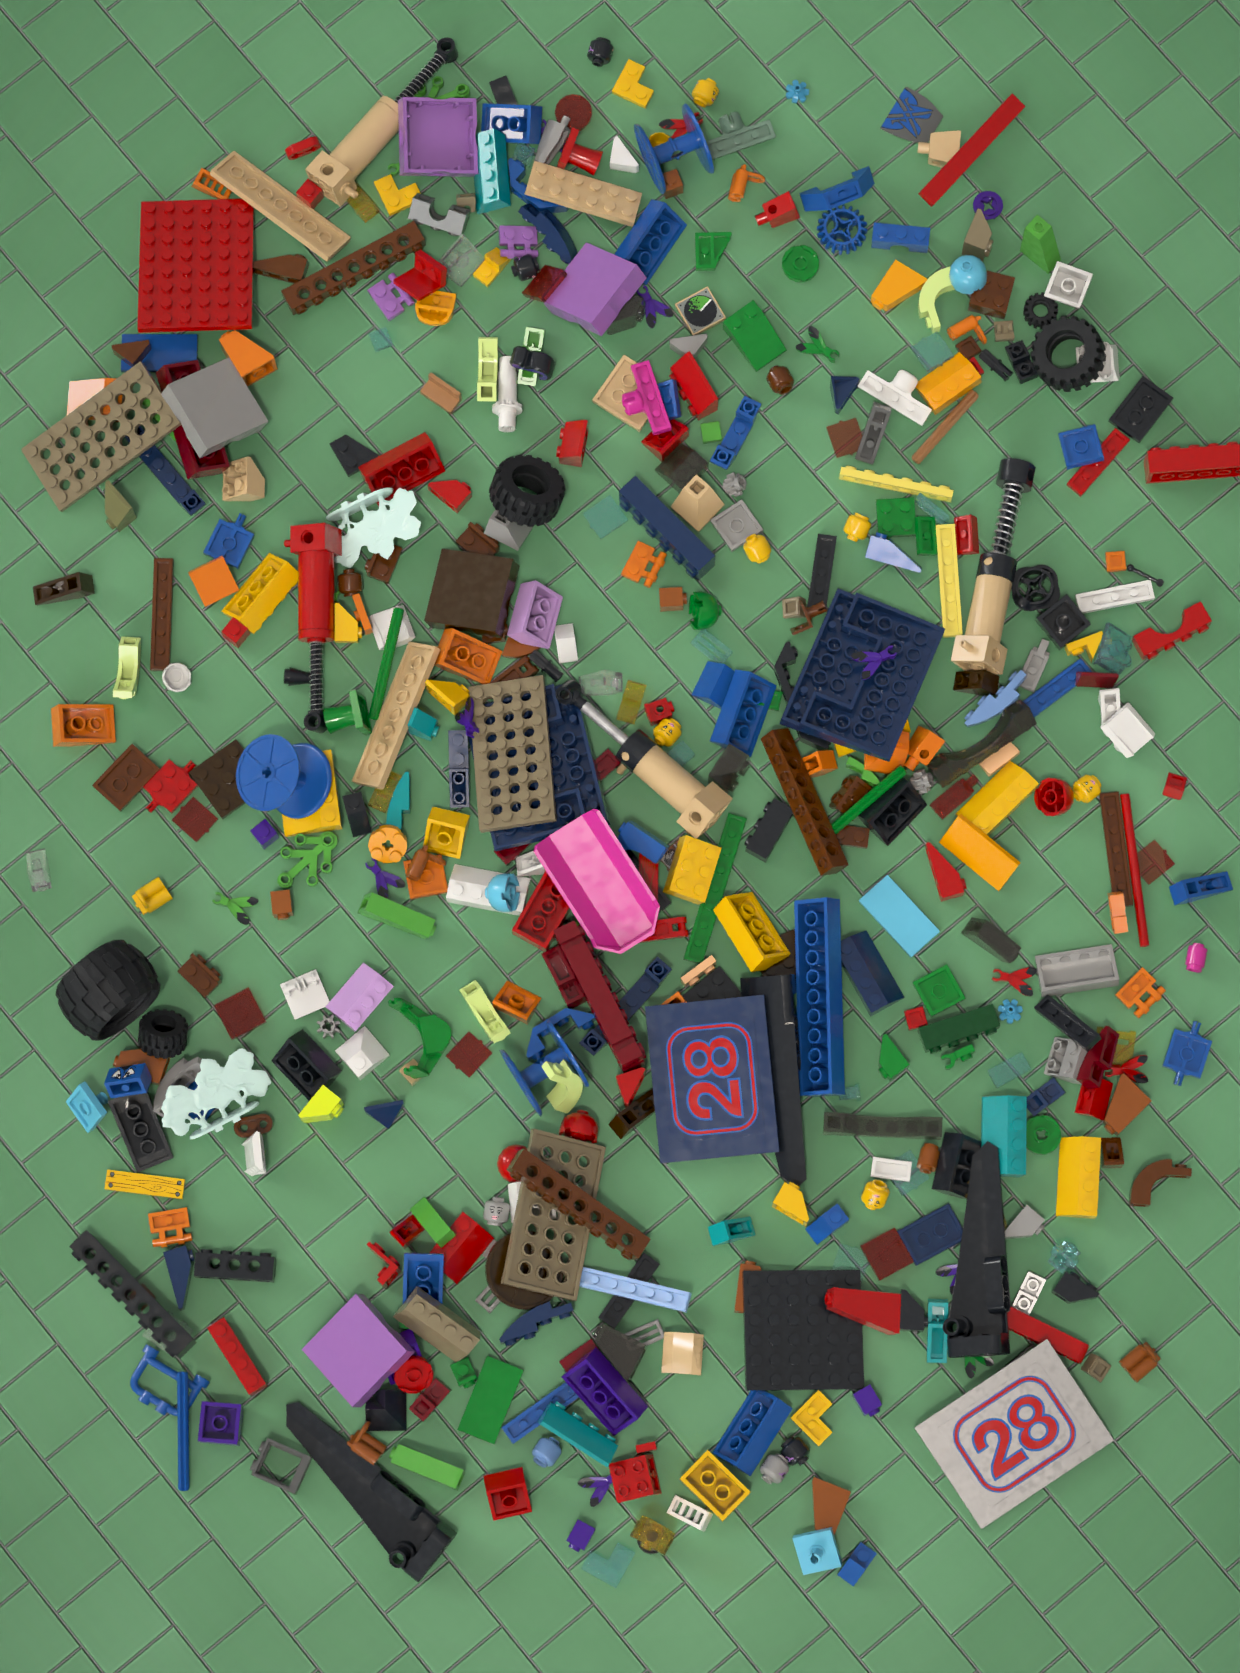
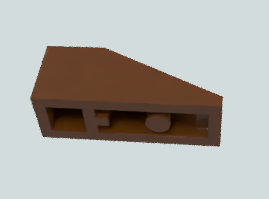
M299 254L253 261L254 274L293 284L306 277L309 267L308 259Z

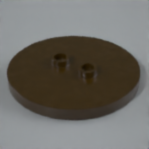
M528 1230L531 1235L536 1233L535 1231ZM509 1233L493 1245L487 1256L485 1264L486 1281L493 1295L503 1304L515 1309H534L539 1305L549 1302L554 1296L501 1284L511 1235ZM528 1243L524 1246L526 1254L530 1255L532 1253V1246ZM544 1248L542 1251L545 1259L550 1257V1251L547 1248ZM522 1263L520 1266L523 1274H526L529 1270L526 1263ZM541 1267L538 1273L544 1279L547 1272L545 1268ZM562 1272L557 1274V1280L562 1283L564 1276Z

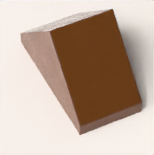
M149 340L111 345L114 355L131 367L140 361L142 362L152 349Z
M1120 1137L1101 1138L1102 1168L1123 1167L1124 1157Z

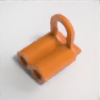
M745 164L741 165L740 169H737L736 173L733 174L728 199L733 202H740L741 198H744L747 181L764 183L765 177L746 170Z
M970 315L946 330L952 341L974 330L983 345L987 343L986 336L978 324L981 316Z

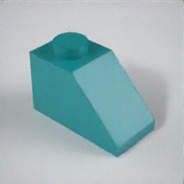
M415 707L408 722L410 734L428 741H432L433 736L437 737L440 729L437 719Z
M750 1216L724 1220L708 1227L713 1246L731 1243L756 1235Z

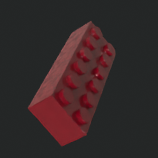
M198 360L163 365L156 372L161 391L163 392L168 384L201 369ZM182 425L173 431L187 479L222 474L223 471L230 467L224 447L199 458L188 440Z

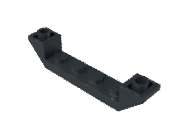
M790 642L785 643L774 666V673L781 692H783L786 705L794 687H790L788 683L790 679L788 670L783 668L795 664V657H798L795 646L791 647ZM796 730L800 742L820 751L829 750L830 741Z

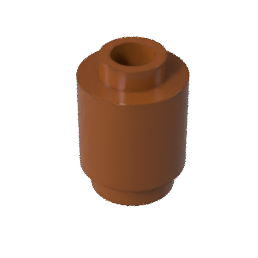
M925 1143L920 1149L917 1168L920 1169V1172L931 1174V1172L936 1171L940 1155L937 1145Z

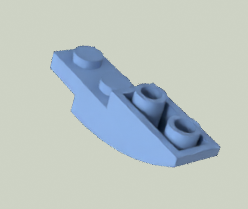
M1022 670L1018 673L1015 671L1008 679L1010 683L1006 687L1002 686L997 691L996 695L998 697L996 699L990 694L987 697L984 695L977 703L979 707L975 711L971 710L964 718L966 722L964 724L967 727L976 726L997 717L1020 698V694L1016 689L1027 678V674Z

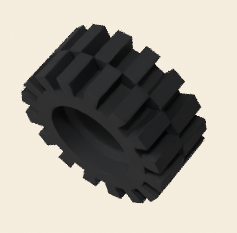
M1041 292V295L1035 293L1034 296H1029L1024 305V319L1028 321L1029 326L1034 325L1035 329L1037 327L1042 329L1041 327L1044 324L1048 326L1051 324L1050 320L1056 318L1058 314V304L1055 303V300L1044 297L1045 292ZM1036 305L1046 306L1048 309L1047 315L1044 317L1036 316L1033 311Z

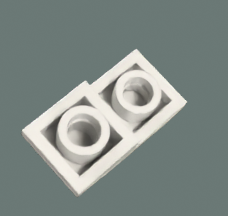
M1028 1271L1011 1307L1030 1315L1046 1279Z

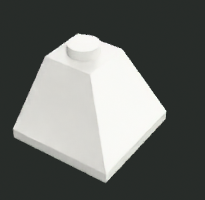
M365 1026L335 1050L359 1080H362L390 1056Z

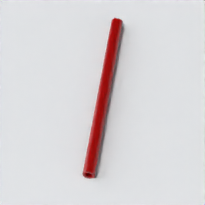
M1121 794L1120 800L1140 947H1148L1150 945L1130 794Z

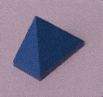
M403 1100L367 1106L364 1107L367 1115L389 1129L405 1106Z

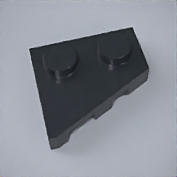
M344 435L329 443L348 477L359 472V466L379 456L348 435Z

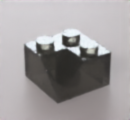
M729 743L709 773L708 784L713 781L727 794L730 791L734 792L739 785V782H737L739 777H744L750 768L749 755Z

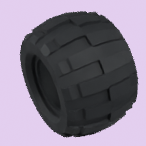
M113 940L99 946L76 963L59 982L55 996L59 999L58 1005L63 1015L71 1025L82 1035L90 1037L91 1040L98 1041L117 1034L141 1016L157 998L161 985L157 980L158 976L154 967L140 950L132 944H127L125 940Z

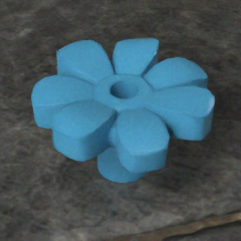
M793 80L792 85L788 84L786 86V91H788L786 98H792V103L795 104L798 100L801 103L805 102V96L809 95V89H805L806 83L801 82L799 84L798 80Z
M1008 999L1003 1000L1004 1006H998V1012L1002 1013L999 1015V1019L1001 1021L1007 1019V1024H1012L1013 1019L1019 1021L1021 1016L1018 1013L1023 1011L1022 1006H1017L1018 1001L1015 999L1011 1003Z

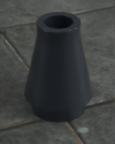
M291 667L285 669L284 684H288V686L311 684L309 682L311 680L309 677L311 673Z

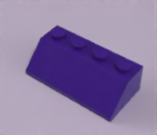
M597 1347L584 1355L561 1376L613 1436L639 1419L648 1408V1405Z

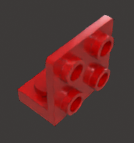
M420 249L415 252L414 268L393 279V283L417 301H420L446 286L447 268Z
M368 1242L367 1246L389 1266L388 1268L384 1267L377 1275L379 1276L377 1279L379 1284L387 1289L401 1273L400 1264L391 1255L386 1257L384 1249L379 1244Z
M653 1454L609 1464L617 1503L662 1494Z

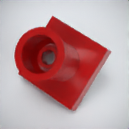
M572 127L556 167L565 169L567 163H570L594 176L603 151L576 144L575 141L579 130Z

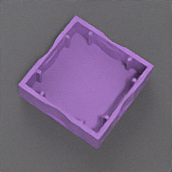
M402 97L398 100L400 176L474 177L478 174V147L475 137L477 127L476 98L433 99L429 97Z
M586 242L541 301L552 314L569 322L578 323L584 329L602 336L618 316L622 307L632 298L647 277L637 264Z
M355 1294L302 1349L352 1407H362L378 1391L383 1382L396 1372L415 1352L403 1337L388 1325L383 1315L364 1294Z

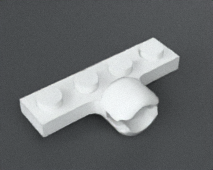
M867 370L858 385V388L921 426L924 425L932 412L931 408L911 396L918 384V380L905 370H899L892 382H886Z

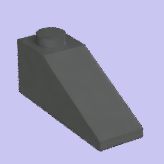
M873 401L855 459L873 465L891 414V407Z

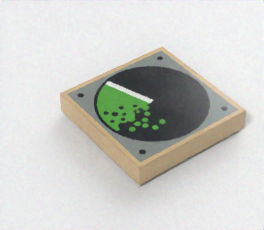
M708 286L675 304L678 313L692 336L699 335L726 319Z

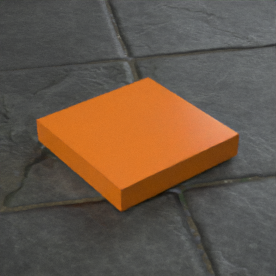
M223 556L188 572L205 607L239 591Z
M412 860L403 861L405 873H407ZM428 860L420 880L414 881L406 877L410 900L447 893L448 887L444 865Z

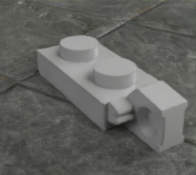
M1042 639L1039 648L1033 647V650L1031 649L1022 670L1027 674V678L1019 687L1034 693L1049 659L1050 653L1046 652L1049 641Z

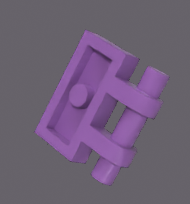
M499 226V246H507V249H500V257L514 259V257L531 254L532 257L538 258V250H531L530 248L536 247L538 244L535 226ZM514 246H523V250L514 249Z
M394 273L388 275L391 281L390 284L387 285L384 280H381L367 290L388 321L404 312L403 303L406 302L409 307L415 303L412 296L393 283V279L397 278ZM395 289H397V291L401 295L398 298H396L392 293V291Z

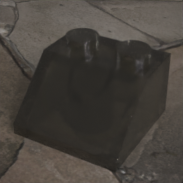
M634 294L608 327L607 334L613 335L636 327L638 321L642 322L645 316L643 298Z
M680 443L655 469V472L680 494L682 489L696 474L701 477L708 470V462L695 450Z

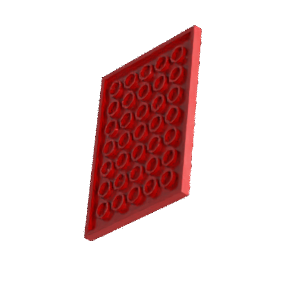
M243 199L141 202L138 333L252 329L254 207Z

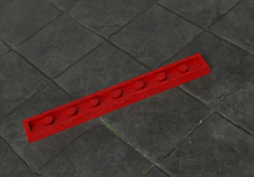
M1012 93L918 194L932 207L1025 108V105Z

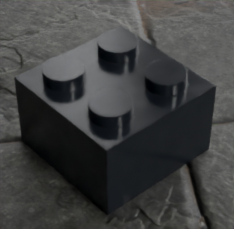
M1067 594L1035 620L1058 650H1061L1091 625Z

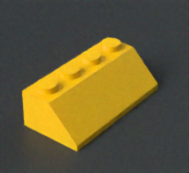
M269 553L223 608L222 612L230 619L234 617L247 627L250 633L254 634L261 628L267 617L274 612L276 606L285 599L290 589L297 584L298 571L289 562Z
M1009 761L955 815L958 817L962 814L989 836L1038 788L1039 783L1026 770Z
M753 892L725 896L713 909L751 972L766 970L791 954Z
M1084 1136L1061 1137L1059 1143L1056 1216L1089 1219L1097 1217L1101 1138Z

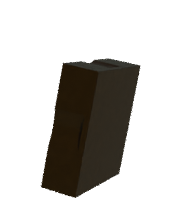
M442 548L424 621L431 628L443 630L454 628L458 631H468L477 635L502 638L508 617L509 601L514 592L520 566L511 558Z

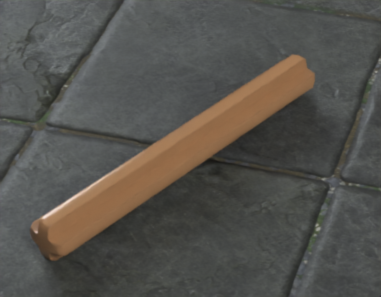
M974 390L969 391L913 454L912 460L916 464H920L978 399L979 395Z

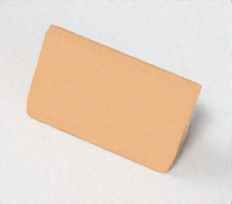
M1007 739L977 763L990 777L1009 761L1017 757L1020 751Z

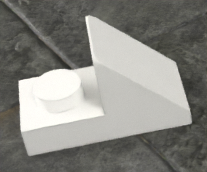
M1119 688L1099 691L1098 702L1100 705L1101 725L1121 709Z

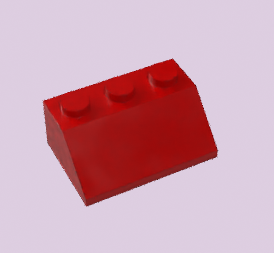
M687 352L670 367L669 378L670 380H676L677 386L680 389L678 393L681 399L687 401L689 404L687 408L691 416H696L699 421L718 410V397L691 352Z
M464 1212L460 1214L450 1227L456 1236L442 1248L436 1244L429 1252L444 1254L443 1274L456 1284L461 1281L494 1239Z

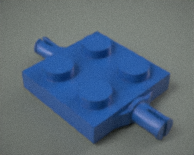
M239 513L235 523L219 519L203 553L213 559L223 556L227 565L239 569L255 536L242 527L246 516H242Z
M1193 1021L1190 1032L1174 1029L1162 1067L1177 1073L1174 1085L1181 1086L1184 1076L1201 1078L1212 1041L1198 1035L1201 1023L1198 1022L1197 1024V1021Z

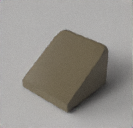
M799 596L783 599V618H804L805 615L799 601L802 600L804 606H806V600Z
M1091 1353L1081 1367V1370L1101 1383L1110 1370L1111 1365L1098 1355Z

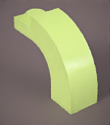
M950 267L941 269L931 275L920 292L918 303L919 318L926 317V326L928 329L931 328L932 334L940 332L941 328L934 305L936 299L943 293L955 290L949 278Z
M479 337L477 401H496L498 390V337Z
M121 637L119 643L118 674L113 688V697L128 699L136 695L140 671L141 638Z
M476 980L459 990L483 1030L494 1044L511 1034Z
M563 1059L560 1064L545 1061L541 1067L550 1080L557 1082L556 1086L546 1097L555 1110L568 1114L582 1094V1080L568 1061Z

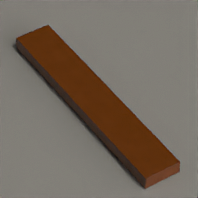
M154 558L151 671H164L170 664L173 558Z
M1119 791L1100 793L1099 800L1111 893L1121 891L1124 895L1125 907L1133 906Z

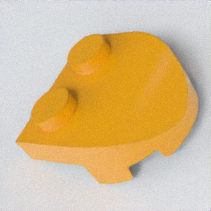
M436 291L415 303L417 318L426 325L442 326L447 324L453 317L457 295Z

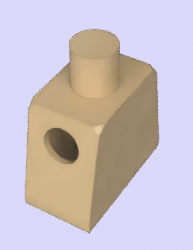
M961 131L931 133L929 143L918 142L917 153L928 154V164L942 168L960 149Z

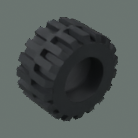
M155 1009L144 1014L139 1021V1048H142L141 1050L147 1053V1055L155 1056L158 1059L174 1058L175 1055L182 1054V1051L187 1046L188 1023L185 1017H182L180 1013H175L173 1010L168 1011L167 1009Z

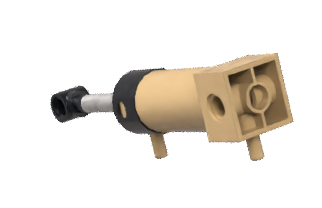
M568 680L556 689L555 696L560 703L570 704L571 706L575 705L621 745V748L615 755V758L621 763L616 772L622 775L627 768L681 814L676 822L686 830L688 835L698 839L717 822L733 800L713 781L705 787L641 729H638L628 737L582 697L581 686L577 681Z

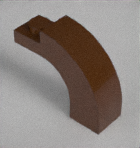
M1172 1159L1159 1160L1148 1165L1139 1173L1131 1186L1129 1206L1149 1207L1152 1186L1157 1180L1166 1177L1189 1179L1192 1174V1168H1187V1165L1175 1164V1167H1172Z

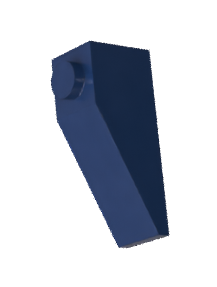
M182 1246L163 1252L180 1311L185 1310L193 1270L192 1261H195L192 1249L189 1250L187 1246Z

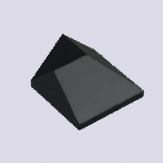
M378 1390L365 1405L366 1422H371L367 1431H407L406 1392L401 1390Z

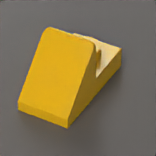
M497 247L484 255L485 260L473 273V277L486 287L491 285L511 261L507 257H500V249Z
M1100 631L1066 644L1065 651L1067 656L1071 654L1073 656L1080 655L1085 649L1092 663L1103 637V632Z

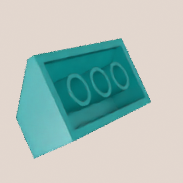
M494 128L479 132L475 136L478 147V174L474 176L476 212L477 214H482L511 206L505 134Z
M1027 1096L982 1097L981 1147L989 1141L999 1148L1001 1177L1019 1178L1026 1175Z
M556 1401L555 1404L550 1402L538 1423L608 1467L618 1448V1445L615 1444L616 1439L607 1433L605 1436L598 1433L600 1429L591 1423L588 1426L582 1423L583 1418L576 1413L568 1414L564 1411L566 1407Z

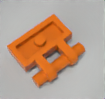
M638 541L621 576L636 583H639L641 577L646 579L643 585L650 588L652 583L656 582L657 574L660 568H663L667 554L660 551L658 557L653 556L655 548ZM649 562L654 564L650 572L645 571Z
M1142 967L1115 994V997L1128 1009L1135 1004L1138 1009L1133 1014L1139 1019L1143 1014H1147L1150 1011L1149 1008L1162 998L1161 996L1166 990L1162 986L1155 990L1152 985L1156 980ZM1147 992L1150 997L1143 1003L1139 998Z
M187 1207L148 1214L151 1234L159 1233V1239L152 1240L153 1247L161 1246V1248H164L170 1244L179 1243V1245H182L185 1242L193 1241L191 1233H183L184 1228H190ZM176 1230V1236L166 1237V1231Z

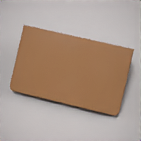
M430 372L428 375L429 380L421 389L420 394L449 414H452L462 401L461 393Z

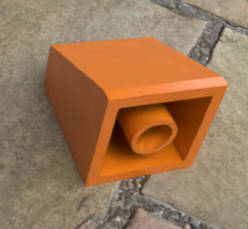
M228 331L219 339L223 353L226 358L230 357L247 387L278 370L275 358L271 353L238 331Z

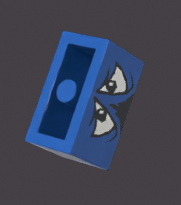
M146 1063L109 1069L104 1085L110 1098L147 1093L152 1077Z

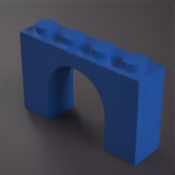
M632 820L627 823L624 822L618 830L620 834L617 839L624 850L637 851L655 864L661 861L670 847Z

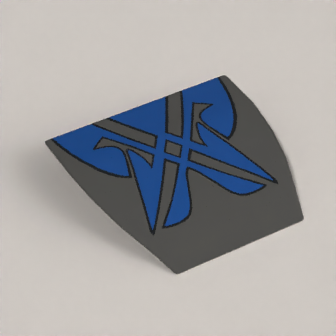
M905 87L880 129L909 141L928 143L930 134L935 132L943 115L924 96Z

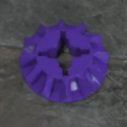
M983 191L974 199V213H976L977 209H981L986 221L995 219L1002 212L1003 201L997 193ZM992 201L991 208L993 209L988 208L984 211V203L988 204Z

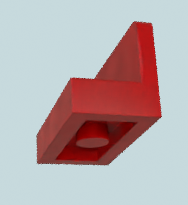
M1102 1078L1100 1088L1087 1089L1081 1085L1074 1113L1092 1116L1103 1121L1113 1083Z

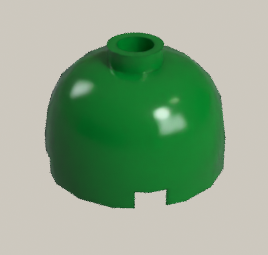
M693 592L694 595H691L689 600V614L692 613L693 621H690V625L694 630L708 629L717 622L718 616H721V605H718L716 598L707 592Z

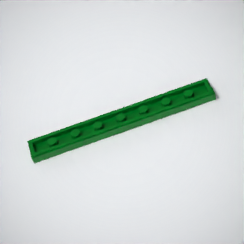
M728 813L718 847H721V852L705 903L699 906L683 960L700 964L704 960L717 918L713 909L723 899L747 821L745 817Z

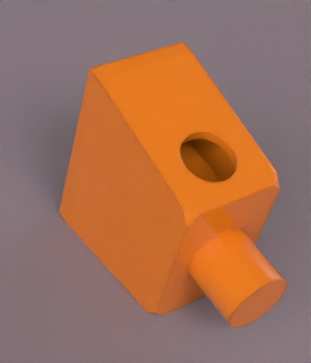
M918 726L909 741L908 756L910 757L904 766L914 772L919 763L927 766L942 747L945 740L932 731Z

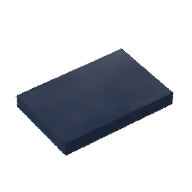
M948 1203L898 1230L897 1233L915 1266H918L960 1243L963 1228Z

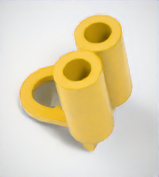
M159 877L138 889L132 896L136 907H139L143 915L152 913L173 899Z

